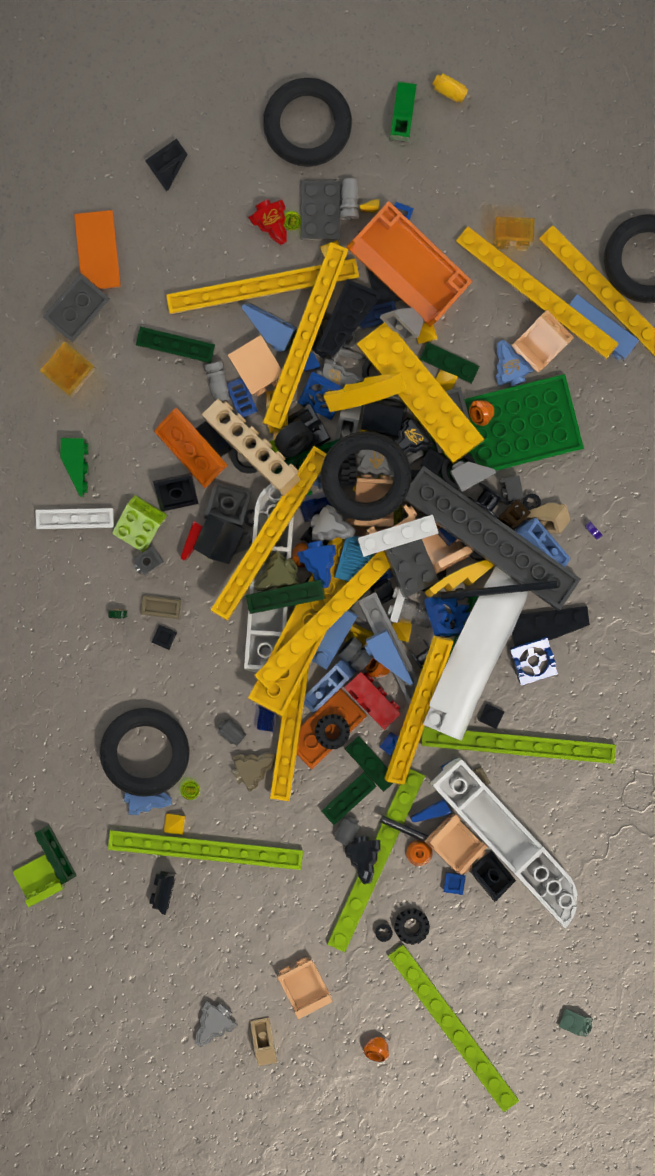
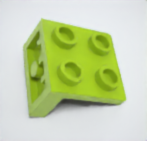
M134 495L126 505L112 534L141 552H145L168 515Z
M45 854L13 871L27 898L25 902L28 908L65 888L64 884H61L60 880L56 877L55 871L46 859Z

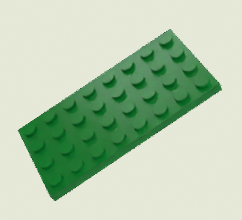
M565 374L464 399L470 422L484 438L483 442L467 453L474 458L478 465L499 471L584 449ZM474 401H488L494 407V416L485 426L475 424L470 417L469 409ZM432 439L434 446L430 449L438 453L435 441ZM444 452L440 453V455L447 458ZM458 460V461L455 462L454 464L451 463V464L449 465L448 475H449V477H450L453 481H454V479H453V477H452V475H451V473H450V471L453 470V467H452V466L455 465L456 463L460 462V461H463V463H466V461H464V460ZM440 469V471L438 472L437 476L442 479L441 469Z

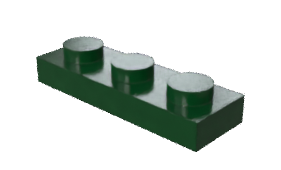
M427 342L419 359L439 370L458 376V379L472 384L480 367Z
M359 736L345 748L348 754L383 792L393 784L384 779L388 768Z
M363 772L324 807L321 812L335 825L377 786Z
M50 825L35 832L37 842L41 845L46 859L50 862L61 884L76 877L77 875Z

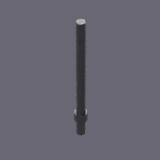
M557 581L467 590L457 588L455 589L456 591L440 592L441 600L455 598L456 600H464L465 597L556 589L558 586Z

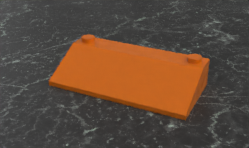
M389 201L346 246L409 308H413L429 327L441 318L473 282Z

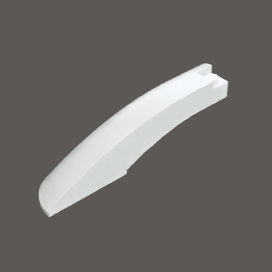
M272 484L263 489L256 502L252 543L282 497V494ZM294 516L251 583L250 594L262 592L257 591L254 584L257 578L265 572V566L270 563L271 556L276 552H280L286 560L292 558ZM289 606L249 614L248 610L245 670L258 672L266 664L288 621Z
M495 566L484 588L517 585L520 583ZM528 591L479 596L442 673L429 704L431 707L423 725L462 741L488 678L507 640L512 635L527 599Z
M456 758L449 762L430 784L533 896L566 928L572 921L577 909L578 895L571 877L461 758Z

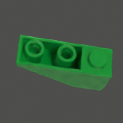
M397 83L390 139L409 142L417 84Z
M61 438L60 458L79 496L84 498V493H88V482H85V474H88L89 465L88 462H85V455H89V443H86L84 438Z

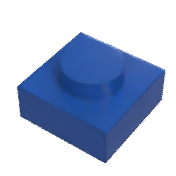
M390 732L380 745V748L392 757L399 737Z
M446 872L443 892L463 895L466 875Z

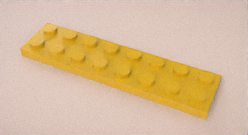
M385 322L357 343L358 348L380 375L401 372L407 389L398 393L397 396L453 464L484 441L481 434L405 341Z

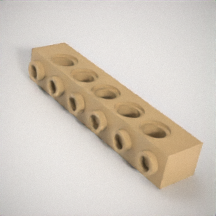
M217 399L201 414L205 421L283 496L287 494L300 481L297 475L299 471L292 464L288 466L284 462L285 457L279 451L275 453L271 449L273 446L265 438L261 440L258 437V431L254 427H247L245 425L246 420L239 413L235 415L229 403L226 401L222 403ZM230 418L228 423H222L224 419ZM243 430L240 436H235L238 431ZM251 443H256L254 448H248ZM269 455L268 460L261 461L262 457ZM283 468L279 474H274L276 469Z

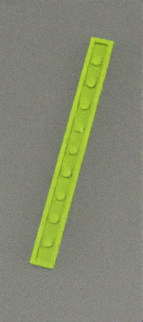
M424 727L421 746L609 764H615L616 744L467 730L461 741L430 727Z
M409 769L405 784L399 785L386 817L404 824L425 775ZM385 824L381 825L375 840H380L381 850L377 853V862L373 865L374 875L370 884H363L360 878L357 877L327 945L342 952L346 951L400 831Z
M110 830L108 850L296 870H301L303 850L117 830Z
M404 944L388 955L389 959L501 1110L506 1112L518 1103L519 1099Z

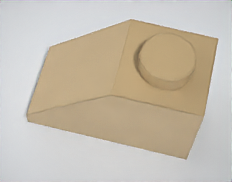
M547 503L529 510L531 513L524 519L525 521L537 518L549 533L560 534L571 520L567 506L557 503Z
M264 1018L250 1021L258 1066L277 1063L270 1019Z

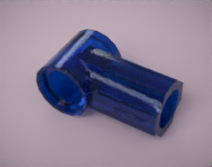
M326 497L302 502L300 509L304 522L311 521L315 514H320L323 507L327 505L332 506Z
M259 705L257 729L273 732L276 714Z

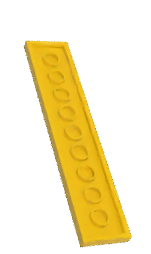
M336 537L332 541L329 540L327 544L335 545L336 555L333 557L334 565L330 568L331 580L329 587L324 589L326 599L295 606L267 662L348 583L347 581L334 578L345 539ZM313 573L308 582L315 581ZM325 633L268 690L257 680L248 699L283 717Z

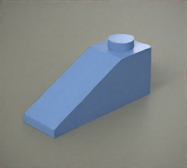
M251 303L242 305L241 308L264 339L272 345L273 349L279 352L290 349L298 329L297 327Z
M537 518L522 521L516 528V533L566 567L571 558Z
M347 610L326 631L312 662L327 670L358 617L357 614Z
M387 629L366 639L367 644L364 647L369 656L373 654L378 662L409 685L413 684V680Z
M341 659L305 695L304 705L313 714L357 672L350 666L351 663L349 661L345 662Z

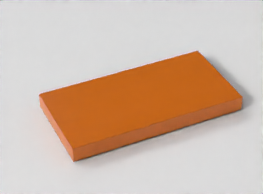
M113 210L74 214L80 273L99 289L121 287Z
M177 408L172 410L154 430L158 437L204 488L208 487L228 466Z
M341 688L301 726L297 755L311 770L333 750L321 746L316 739L315 728L322 717L330 714L341 716L347 721L350 732L367 717ZM330 724L325 728V735L329 739H336L340 735V729L337 725Z

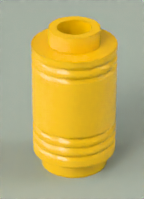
M444 73L441 76L437 74L432 83L435 86L434 90L456 103H462L469 90L466 88V85Z

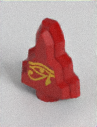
M267 199L255 206L257 211L248 217L253 226H258L262 232L269 233L272 240L279 245L287 243V231L284 227L286 220L284 211L286 208L283 200L271 203Z

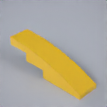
M401 372L366 377L363 382L347 384L341 390L325 392L324 399L329 411L333 412L385 399L406 391L407 388Z
M484 560L461 568L443 578L424 593L427 597H432L440 589L444 588L446 591H451L461 582L468 587L494 565L488 560Z

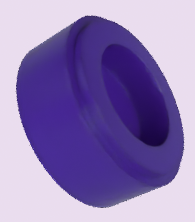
M591 521L585 525V528L596 540L603 536Z

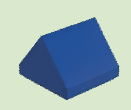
M313 352L309 354L304 372L320 369V364Z

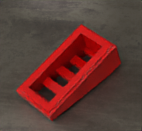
M195 521L192 523L181 554L183 561H187L194 551V546L203 526Z

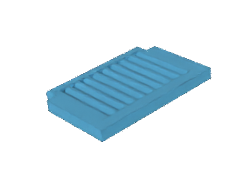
M354 535L353 537L345 538L334 578L349 582L372 559L373 554L363 557L358 541L360 536Z

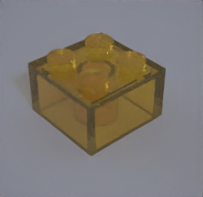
M496 217L493 223V246H497V249L507 250L508 247H516V250L521 251L528 250L534 242L535 218Z
M64 342L40 372L72 398L94 373L96 368Z

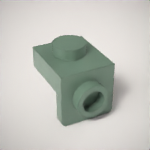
M565 1009L559 1027L578 1036L586 1037L592 1029L593 1019Z

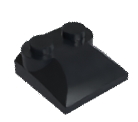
M161 871L160 874L155 876L154 885L157 886L156 893L151 894L149 904H152V909L159 910L161 914L166 915L168 912L177 873Z

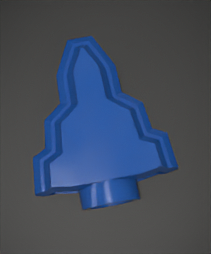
M322 541L307 544L308 549L297 552L299 561L304 563L307 571L313 573L315 581L322 579L324 589L328 588L331 580L330 568L334 565L333 557L336 555L335 545L323 546Z

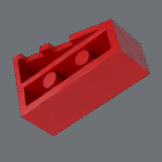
M359 672L344 689L385 730L400 715L399 710L401 708L393 700L389 702L385 698L387 693L380 686L376 688L372 684L374 680L367 672L364 674Z

